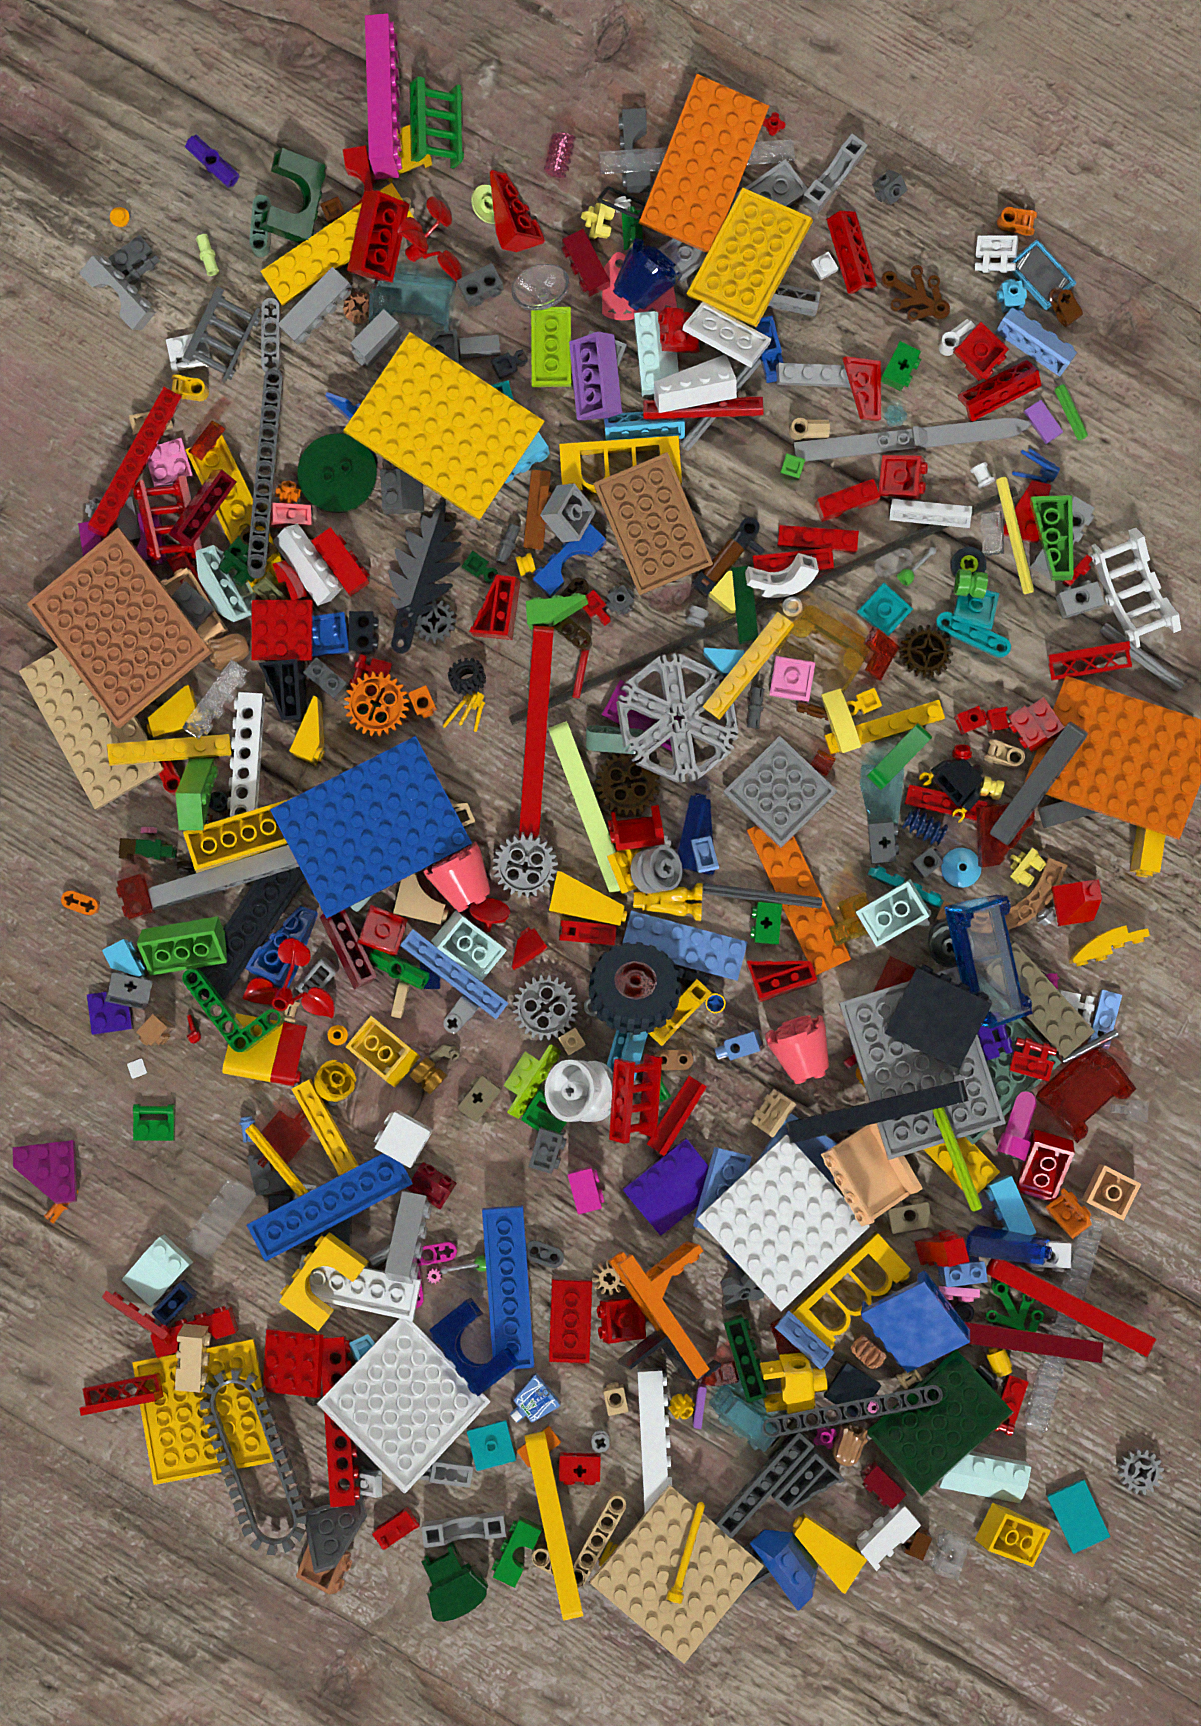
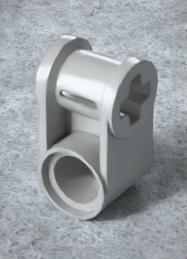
M463 995L445 1018L444 1028L450 1033L458 1032L479 1007ZM449 1019H451L452 1021L454 1019L458 1020L456 1022V1024L458 1025L456 1029L454 1027H452L451 1029L448 1028Z

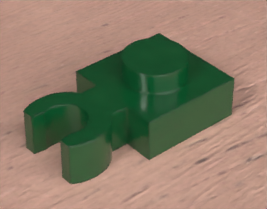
M473 550L461 566L463 570L477 579L481 575L484 576L488 584L493 583L488 578L490 573L499 574L495 568H487L489 561Z

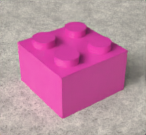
M591 1165L569 1171L568 1179L578 1215L602 1209L601 1203H605L602 1189L598 1190L596 1183H600L597 1169L593 1170Z

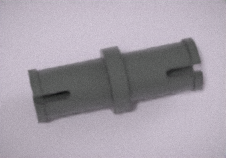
M514 524L508 525L505 537L500 541L501 547L495 559L497 563L507 565L510 554L516 547L515 541L521 529L519 526Z
M752 687L751 702L748 705V728L760 729L761 711L764 709L762 702L765 689Z

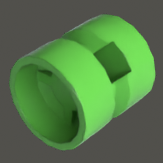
M958 569L954 583V594L967 596L970 593L974 598L983 599L987 590L988 574L974 572L972 575L970 570Z

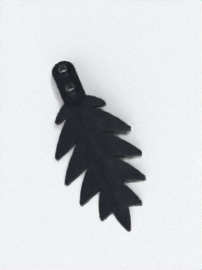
M445 502L440 503L431 519L421 515L420 524L423 538L409 530L405 531L409 548L415 558L398 548L395 549L398 563L407 578L391 569L388 570L393 588L400 600L395 597L390 598L394 607L399 611L391 641L392 649L399 654H404L410 650L418 616L434 609L433 606H426L425 604L439 598L453 587L452 583H431L447 576L461 565L459 562L437 563L448 557L462 545L461 542H441L456 526V522H445ZM407 620L408 626L404 628L402 624ZM400 640L404 642L402 647L398 646Z

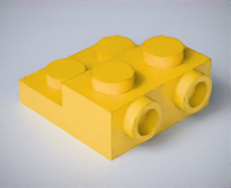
M640 848L622 850L607 856L622 894L637 888L632 880L630 868L632 859L635 854L641 851Z

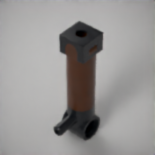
M751 517L742 520L739 527L712 559L713 565L706 567L692 582L691 587L707 599L712 589L730 570L748 546L759 555H762L765 549L754 541L759 533V522ZM750 525L754 528V532L747 533L744 527Z

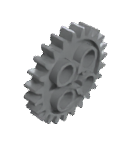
M522 832L521 838L514 834V840L507 837V845L500 843L502 850L496 849L495 851L499 857H493V861L497 864H494L492 868L498 870L494 873V877H501L498 880V884L505 883L503 890L511 888V895L518 891V897L521 896L522 892H525L527 898L529 897V892H532L535 896H537L538 889L544 892V885L550 887L548 880H555V876L551 873H557V868L552 867L558 865L557 860H552L556 857V853H550L553 846L546 847L547 840L540 842V835L533 839L532 833L529 834V837H525L524 832ZM514 850H520L523 853V855L520 857H514L512 855V852ZM538 853L543 858L535 861L532 859V855ZM524 862H528L526 868H523ZM511 869H516L519 872V874L517 876H511L509 875L508 871ZM536 873L539 877L536 880H531L528 878V875Z
M540 975L539 981L532 977L533 984L530 985L525 981L527 988L519 987L522 994H515L519 1001L513 1002V1005L518 1006V1009L512 1012L518 1013L519 1016L514 1020H521L522 1023L519 1025V1028L525 1026V1034L531 1031L532 1038L536 1034H539L540 1040L543 1039L544 1035L550 1040L551 1034L558 1038L559 1031L565 1034V1026L571 1029V1025L568 1023L569 1020H576L571 1016L578 1013V1011L573 1009V1006L578 1005V1003L571 1000L576 995H569L568 993L572 988L565 989V981L559 985L558 977L554 982L551 981V975L547 977V980H544L543 976ZM544 988H550L553 991V996L550 999L546 1000L542 997L541 992ZM555 997H560L557 1002L549 1007V1013L544 1011L533 1020L530 1018L542 1008L541 1003L548 1004ZM529 1000H534L537 1004V1008L533 1012H529L525 1008V1004ZM557 1004H562L565 1007V1013L561 1016L554 1013V1006ZM541 1016H545L549 1020V1024L545 1028H541L538 1025L537 1021Z

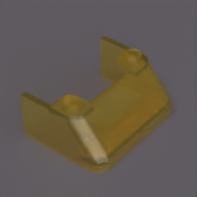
M813 605L805 606L793 622L794 627L779 644L775 653H780L791 634L798 638H806L812 630L847 651L843 657V664L852 673L841 689L844 694L868 656L871 644L868 639Z

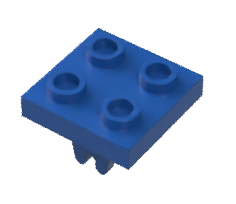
M345 612L313 616V657L350 653Z

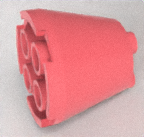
M477 842L472 843L473 846H467L436 862V864L423 869L426 878L458 912L467 909L468 905L473 902L475 904L481 903L486 899L485 896L490 894L487 874Z
M805 1015L783 1022L782 1026L776 1031L769 1030L765 1034L767 1045L788 1076L794 1080L795 1084L803 1083L811 1077L821 1078L826 1075L825 1070L829 1067L826 1026L821 1015L817 1016V1018Z

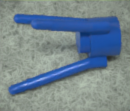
M1032 448L1028 449L1030 453L1021 450L1023 455L1042 466L1039 474L1042 476L1015 471L1012 472V475L1038 480L1043 483H1047L1048 480L1051 482L1055 480L1060 470L1059 467L1045 459Z

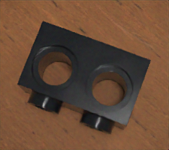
M349 611L350 654H375V649H378V637H375V629L379 627L378 617H375L373 611ZM366 618L369 620L368 626H359L361 619ZM362 638L369 639L366 647L359 646V641Z

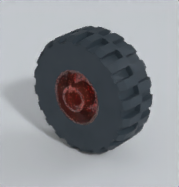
M626 942L622 943V946L619 947L615 945L609 948L608 953L604 952L601 954L599 962H595L592 967V974H590L589 980L590 1005L593 1011H597V1017L600 1021H605L607 1023L606 1026L611 1029L616 1028L620 1033L626 1034V1032H631L633 1035H640L641 1032L645 1031L646 1033L653 1032L654 1028L664 1026L666 1019H671L675 1009L678 1007L681 992L680 973L676 970L674 961L669 960L668 955L664 951L657 950V947L653 945H643L642 942H636V944Z

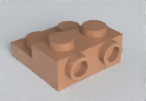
M308 1544L296 1577L329 1595L337 1593L344 1586L345 1580L342 1579L344 1573L352 1565L351 1553L346 1551L336 1568L315 1574Z

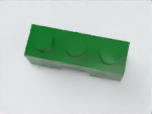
M519 1516L518 1521L513 1520L509 1532L512 1534L509 1540H504L500 1549L503 1553L500 1559H495L491 1568L494 1571L493 1578L511 1587H516L524 1570V1564L515 1559L513 1552L522 1546L533 1550L542 1531V1526L522 1516Z

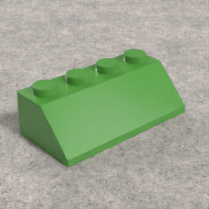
M218 916L142 929L137 941L150 976L227 963L225 932Z

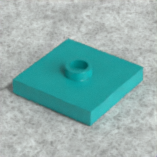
M883 583L856 613L886 639L909 615L913 608L886 583Z
M986 590L983 599L974 598L970 593L967 596L957 595L952 619L991 630L999 593Z
M507 1420L466 1431L476 1471L517 1460Z

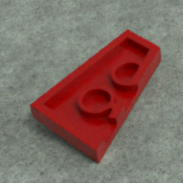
M848 356L842 358L860 419L870 421L881 420V361Z
M1032 480L1015 507V514L1023 541L1036 544L1039 542V534L1031 509L1030 499L1037 496H1049L1050 484ZM1006 523L998 535L1009 537Z

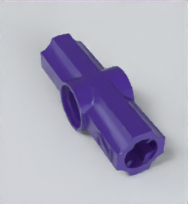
M197 134L187 140L185 148L205 166L208 172L216 176L227 188L233 187L237 183L240 175L219 156L216 150L210 148ZM217 159L215 163L208 164L209 160Z

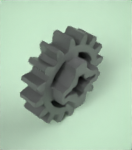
M433 600L432 604L429 605L427 603L425 605L433 606L434 609L426 617H423V615L418 616L416 624L418 626H416L415 632L421 631L419 638L426 636L425 641L427 643L430 639H433L434 644H436L437 639L444 642V636L451 637L449 631H455V627L452 624L456 623V619L451 618L455 613L454 611L448 612L450 610L449 605L443 607V601L436 604V601ZM438 610L443 611L447 617L441 616ZM434 614L437 620L439 621L436 622L435 630L431 623V621H433ZM422 626L428 627L431 631V634L427 633L422 628ZM442 627H446V628L444 629V631H442L441 633H439V630H440Z

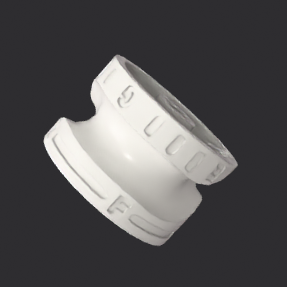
M561 1061L552 1068L546 1080L545 1098L548 1108L555 1117L566 1122H598L605 1119L611 1113L613 1071L606 1064L599 1061Z

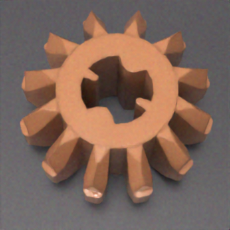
M865 1335L857 1338L851 1346L852 1353L872 1370L880 1367L886 1359L885 1352Z

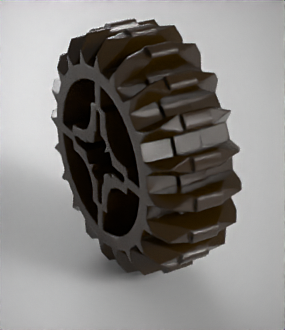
M919 625L918 632L915 628H912L911 634L906 633L904 635L907 640L902 639L900 642L905 647H900L899 652L905 654L900 655L899 659H906L902 666H910L907 670L908 673L915 670L914 677L921 673L922 679H925L928 673L931 679L934 677V672L939 676L941 675L940 669L945 671L947 669L945 664L951 663V660L947 657L953 656V652L947 650L951 649L953 645L946 644L950 638L946 637L943 639L944 631H941L939 634L936 633L938 627H934L933 631H930L931 627L927 625L924 631L923 626ZM924 637L922 646L911 647L915 639ZM930 638L939 644L941 650L932 645ZM925 647L930 651L927 657L922 653ZM911 654L920 658L922 666L913 660ZM941 656L937 665L928 667L930 658Z

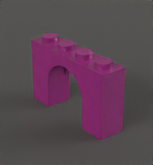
M138 513L141 537L136 550L147 565H163V562L168 560L167 553L160 554L161 558L156 563H151L150 557L147 556L146 536L141 514ZM152 515L154 527L163 526L161 515ZM89 522L78 523L83 556L104 540L103 537L88 530ZM164 534L156 535L158 546L166 545Z

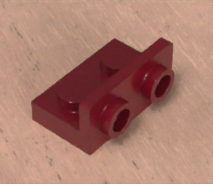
M422 1162L411 1179L413 1184L406 1189L414 1194L427 1196L428 1202L441 1210L457 1183L448 1175L437 1171L432 1165Z

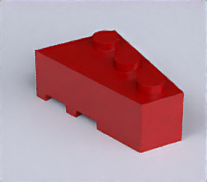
M331 527L311 540L318 553L350 597L370 584L367 579L370 576L363 566L359 568L356 563L358 559L352 550L347 551L345 548L347 543L340 534L337 536Z
M495 576L485 597L486 600L477 614L474 625L469 630V633L474 637L513 640L521 583L517 577Z
M746 961V967L759 1003L817 983V977L811 961Z
M950 1229L939 1231L937 1236L914 1241L920 1265L929 1264V1266L935 1265L934 1262H937L938 1266L952 1267L970 1262L964 1238L954 1231H950Z

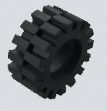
M464 658V661L459 659L458 664L454 662L452 664L453 667L449 668L448 679L453 691H456L459 695L461 692L464 696H466L467 692H469V695H472L474 690L477 693L479 692L478 688L482 689L484 687L483 684L486 683L483 666L478 660L475 661L474 658H471L470 661L468 658ZM467 674H473L471 677L467 679H461L463 676Z

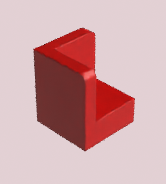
M1007 706L985 712L987 715L986 725L988 733L1009 728L1006 716Z

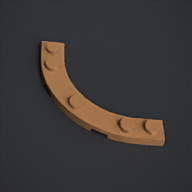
M1047 858L1046 865L1032 891L1022 901L1008 909L993 913H981L961 908L944 900L935 919L958 918L964 921L971 932L996 933L1016 928L1034 918L1053 898L1051 886L1060 885L1068 865Z

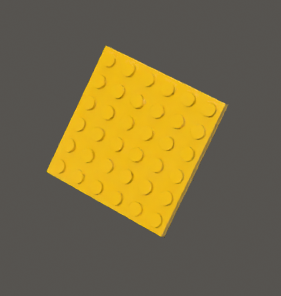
M254 1338L207 1347L206 1353H209L208 1366H205L204 1373L208 1374L207 1383L211 1381L214 1385L218 1386L219 1383L214 1376L225 1369L227 1379L232 1378L231 1370L236 1367L243 1368L240 1376L241 1379L247 1380L251 1372L258 1376L252 1383L255 1390L263 1386ZM176 1353L158 1359L154 1357L132 1362L135 1377L159 1373L164 1395L163 1398L157 1401L140 1404L153 1485L221 1472L220 1466L223 1463L229 1462L227 1457L218 1463L216 1453L225 1449L222 1445L214 1450L211 1442L214 1438H220V1434L217 1433L209 1437L207 1429L210 1426L216 1425L215 1420L205 1425L203 1420L205 1414L212 1413L211 1408L200 1410V1401L203 1398L211 1399L212 1396L202 1392L205 1386L202 1387L200 1393L175 1390L176 1367L178 1365ZM154 1379L147 1380L144 1387L150 1391L156 1390ZM229 1383L222 1386L216 1395V1407L238 1469L274 1462L248 1389L238 1383ZM265 1396L258 1397L260 1402L265 1400ZM267 1409L263 1410L264 1415L267 1414Z

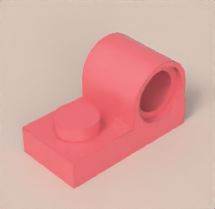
M272 503L270 527L285 528L297 523L299 526L311 525V505Z

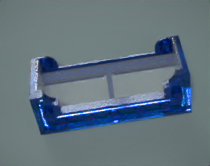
M996 894L945 906L944 909L960 981L971 987L970 990L976 993L982 991L990 996L989 999L992 1001V1006L981 1026L992 1029L1033 1014L1030 997L1021 993L1005 915H1008L1011 909L1008 897Z

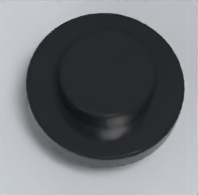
M961 1302L955 1306L954 1310L964 1322H970L973 1319L974 1309L970 1304Z

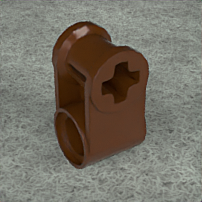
M1055 287L1049 292L1048 300L1056 313L1057 319L1064 327H1068L1083 315V311L1071 290Z

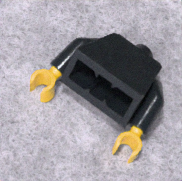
M964 759L960 761L943 760L933 767L930 773H922L919 779L921 781L924 778H928L929 780L923 786L929 787L934 777L933 780L958 807L962 806L961 809H956L952 814V818L956 813L962 815V818L958 821L960 823L964 820L965 812H969L979 801L982 790L980 784L983 781L981 776L983 769L978 764L971 766Z

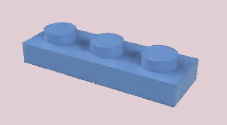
M787 1311L775 1326L782 1335L819 1369L824 1368L834 1354L824 1342L790 1311Z

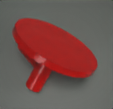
M486 898L481 903L475 904L473 902L470 905L471 915L475 919L484 922V932H491L492 924L506 922L510 916L509 907L497 899Z

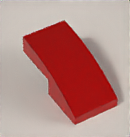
M285 560L273 563L278 583L286 581L291 600L307 596L300 578Z

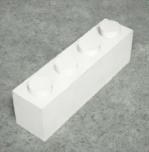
M298 523L285 527L272 541L287 563L294 569L318 606L331 601L343 589V586Z

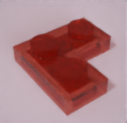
M873 626L863 643L874 652L865 671L874 679L881 681L900 646L879 628Z

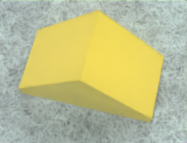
M728 571L712 589L709 597L730 614H735L732 571Z

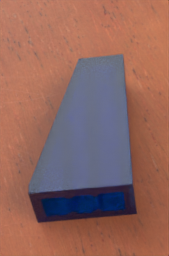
M700 793L690 796L677 852L682 863V869L694 872L698 871L691 840L711 836L713 842L710 799H706L707 795ZM715 870L705 871L701 873L713 876Z
M978 1224L967 1235L966 1250L968 1256L1043 1265L1047 1259L1051 1258L1052 1247L1049 1246L1050 1240Z

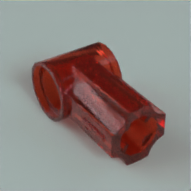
M780 1319L769 1323L777 1343L776 1348L779 1355L800 1353V1350L775 1328Z

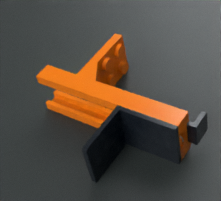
M688 1241L684 1242L645 1273L631 1254L626 1256L624 1252L620 1251L608 1260L655 1330L619 1358L617 1362L620 1365L631 1370L659 1347H662L679 1374L693 1382L702 1375L709 1377L722 1366L716 1360H712L708 1364L705 1363L662 1299L671 1276L680 1274L684 1270L683 1267L685 1265L691 1264L700 1258L699 1255L703 1252V1249L699 1244Z

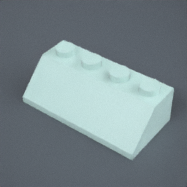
M658 312L634 313L641 397H654V381L679 372L677 352L662 351Z
M972 1451L940 1480L939 1487L1021 1503L1028 1488L1031 1466L1025 1461Z

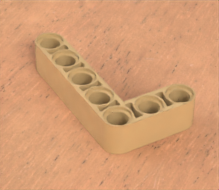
M619 1491L609 1495L575 1559L572 1560L574 1572H580L583 1575L581 1579L576 1580L578 1588L585 1584L626 1509V1498ZM618 1498L623 1503L620 1507H614L611 1502ZM604 1517H610L613 1522L610 1525H604L601 1520ZM599 1535L603 1540L596 1544L591 1539L593 1536ZM536 1545L532 1551L533 1564L553 1575L547 1545ZM542 1551L546 1553L547 1557L540 1560L536 1557V1553ZM588 1553L593 1558L591 1561L586 1562L582 1560V1555Z

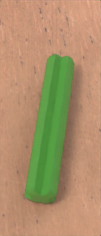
M1062 384L1055 388V393L1077 440H1083L1088 436V433L1066 386Z

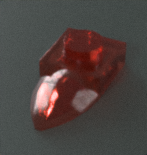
M735 1362L720 1363L722 1366L709 1377L702 1375L697 1381L707 1386H723L738 1383L739 1376Z

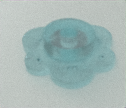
M890 405L884 414V418L887 419V425L890 427L895 425L902 426L903 421L907 419V413L903 411L902 406Z

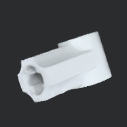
M966 319L952 331L945 333L938 346L940 353L945 356L952 355L953 351L976 327L974 323ZM945 341L951 342L953 346H947Z

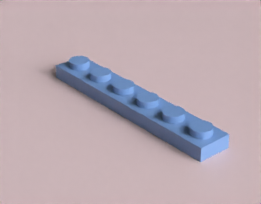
M412 929L400 944L407 952L494 1019H497L508 1005V1002Z

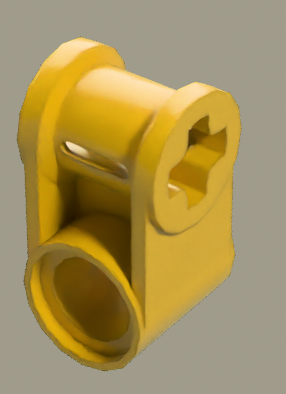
M176 374L172 375L171 391L182 396L181 399L204 401L208 398L209 389L201 379ZM197 387H202L201 392L194 393Z

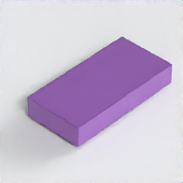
M1042 400L1023 412L1045 444H1048L1063 433V430Z
M700 1383L697 1385L692 1423L693 1427L697 1429L702 1427L707 1390L706 1384Z

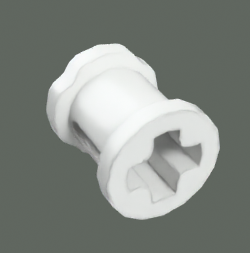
M987 462L981 463L970 470L971 473H974L979 483L978 488L985 487L995 481L987 469Z

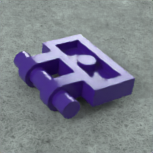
M1000 1013L992 1015L995 1022L989 1025L988 1019L985 1018L977 1033L986 1061L999 1057L998 1048L1000 1047L1004 1048L1006 1054L1013 1052L1012 1040L1007 1035L1005 1020H1002ZM996 1029L1001 1039L995 1042L992 1031Z

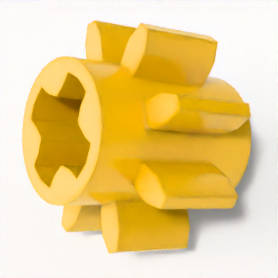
M676 1394L671 1398V1406L668 1409L675 1419L679 1417L687 1419L693 1414L694 1409L692 1407L695 1404L688 1394L684 1396Z

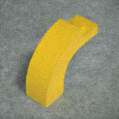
M696 979L680 996L678 1007L675 1009L673 1017L669 1020L666 1019L664 1026L661 1028L656 1027L653 1032L648 1034L662 1046L712 992Z

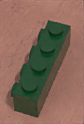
M742 1314L723 1319L722 1321L747 1403L766 1398L765 1391L769 1389L766 1380L761 1379L759 1372L761 1370L760 1358L756 1359L753 1352L757 1348L754 1338L750 1339L748 1331L751 1330L748 1318L744 1319Z

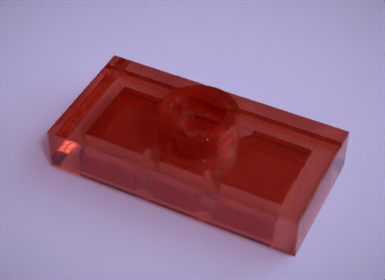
M211 421L188 452L202 461L209 450L215 447L216 441L225 431V428Z

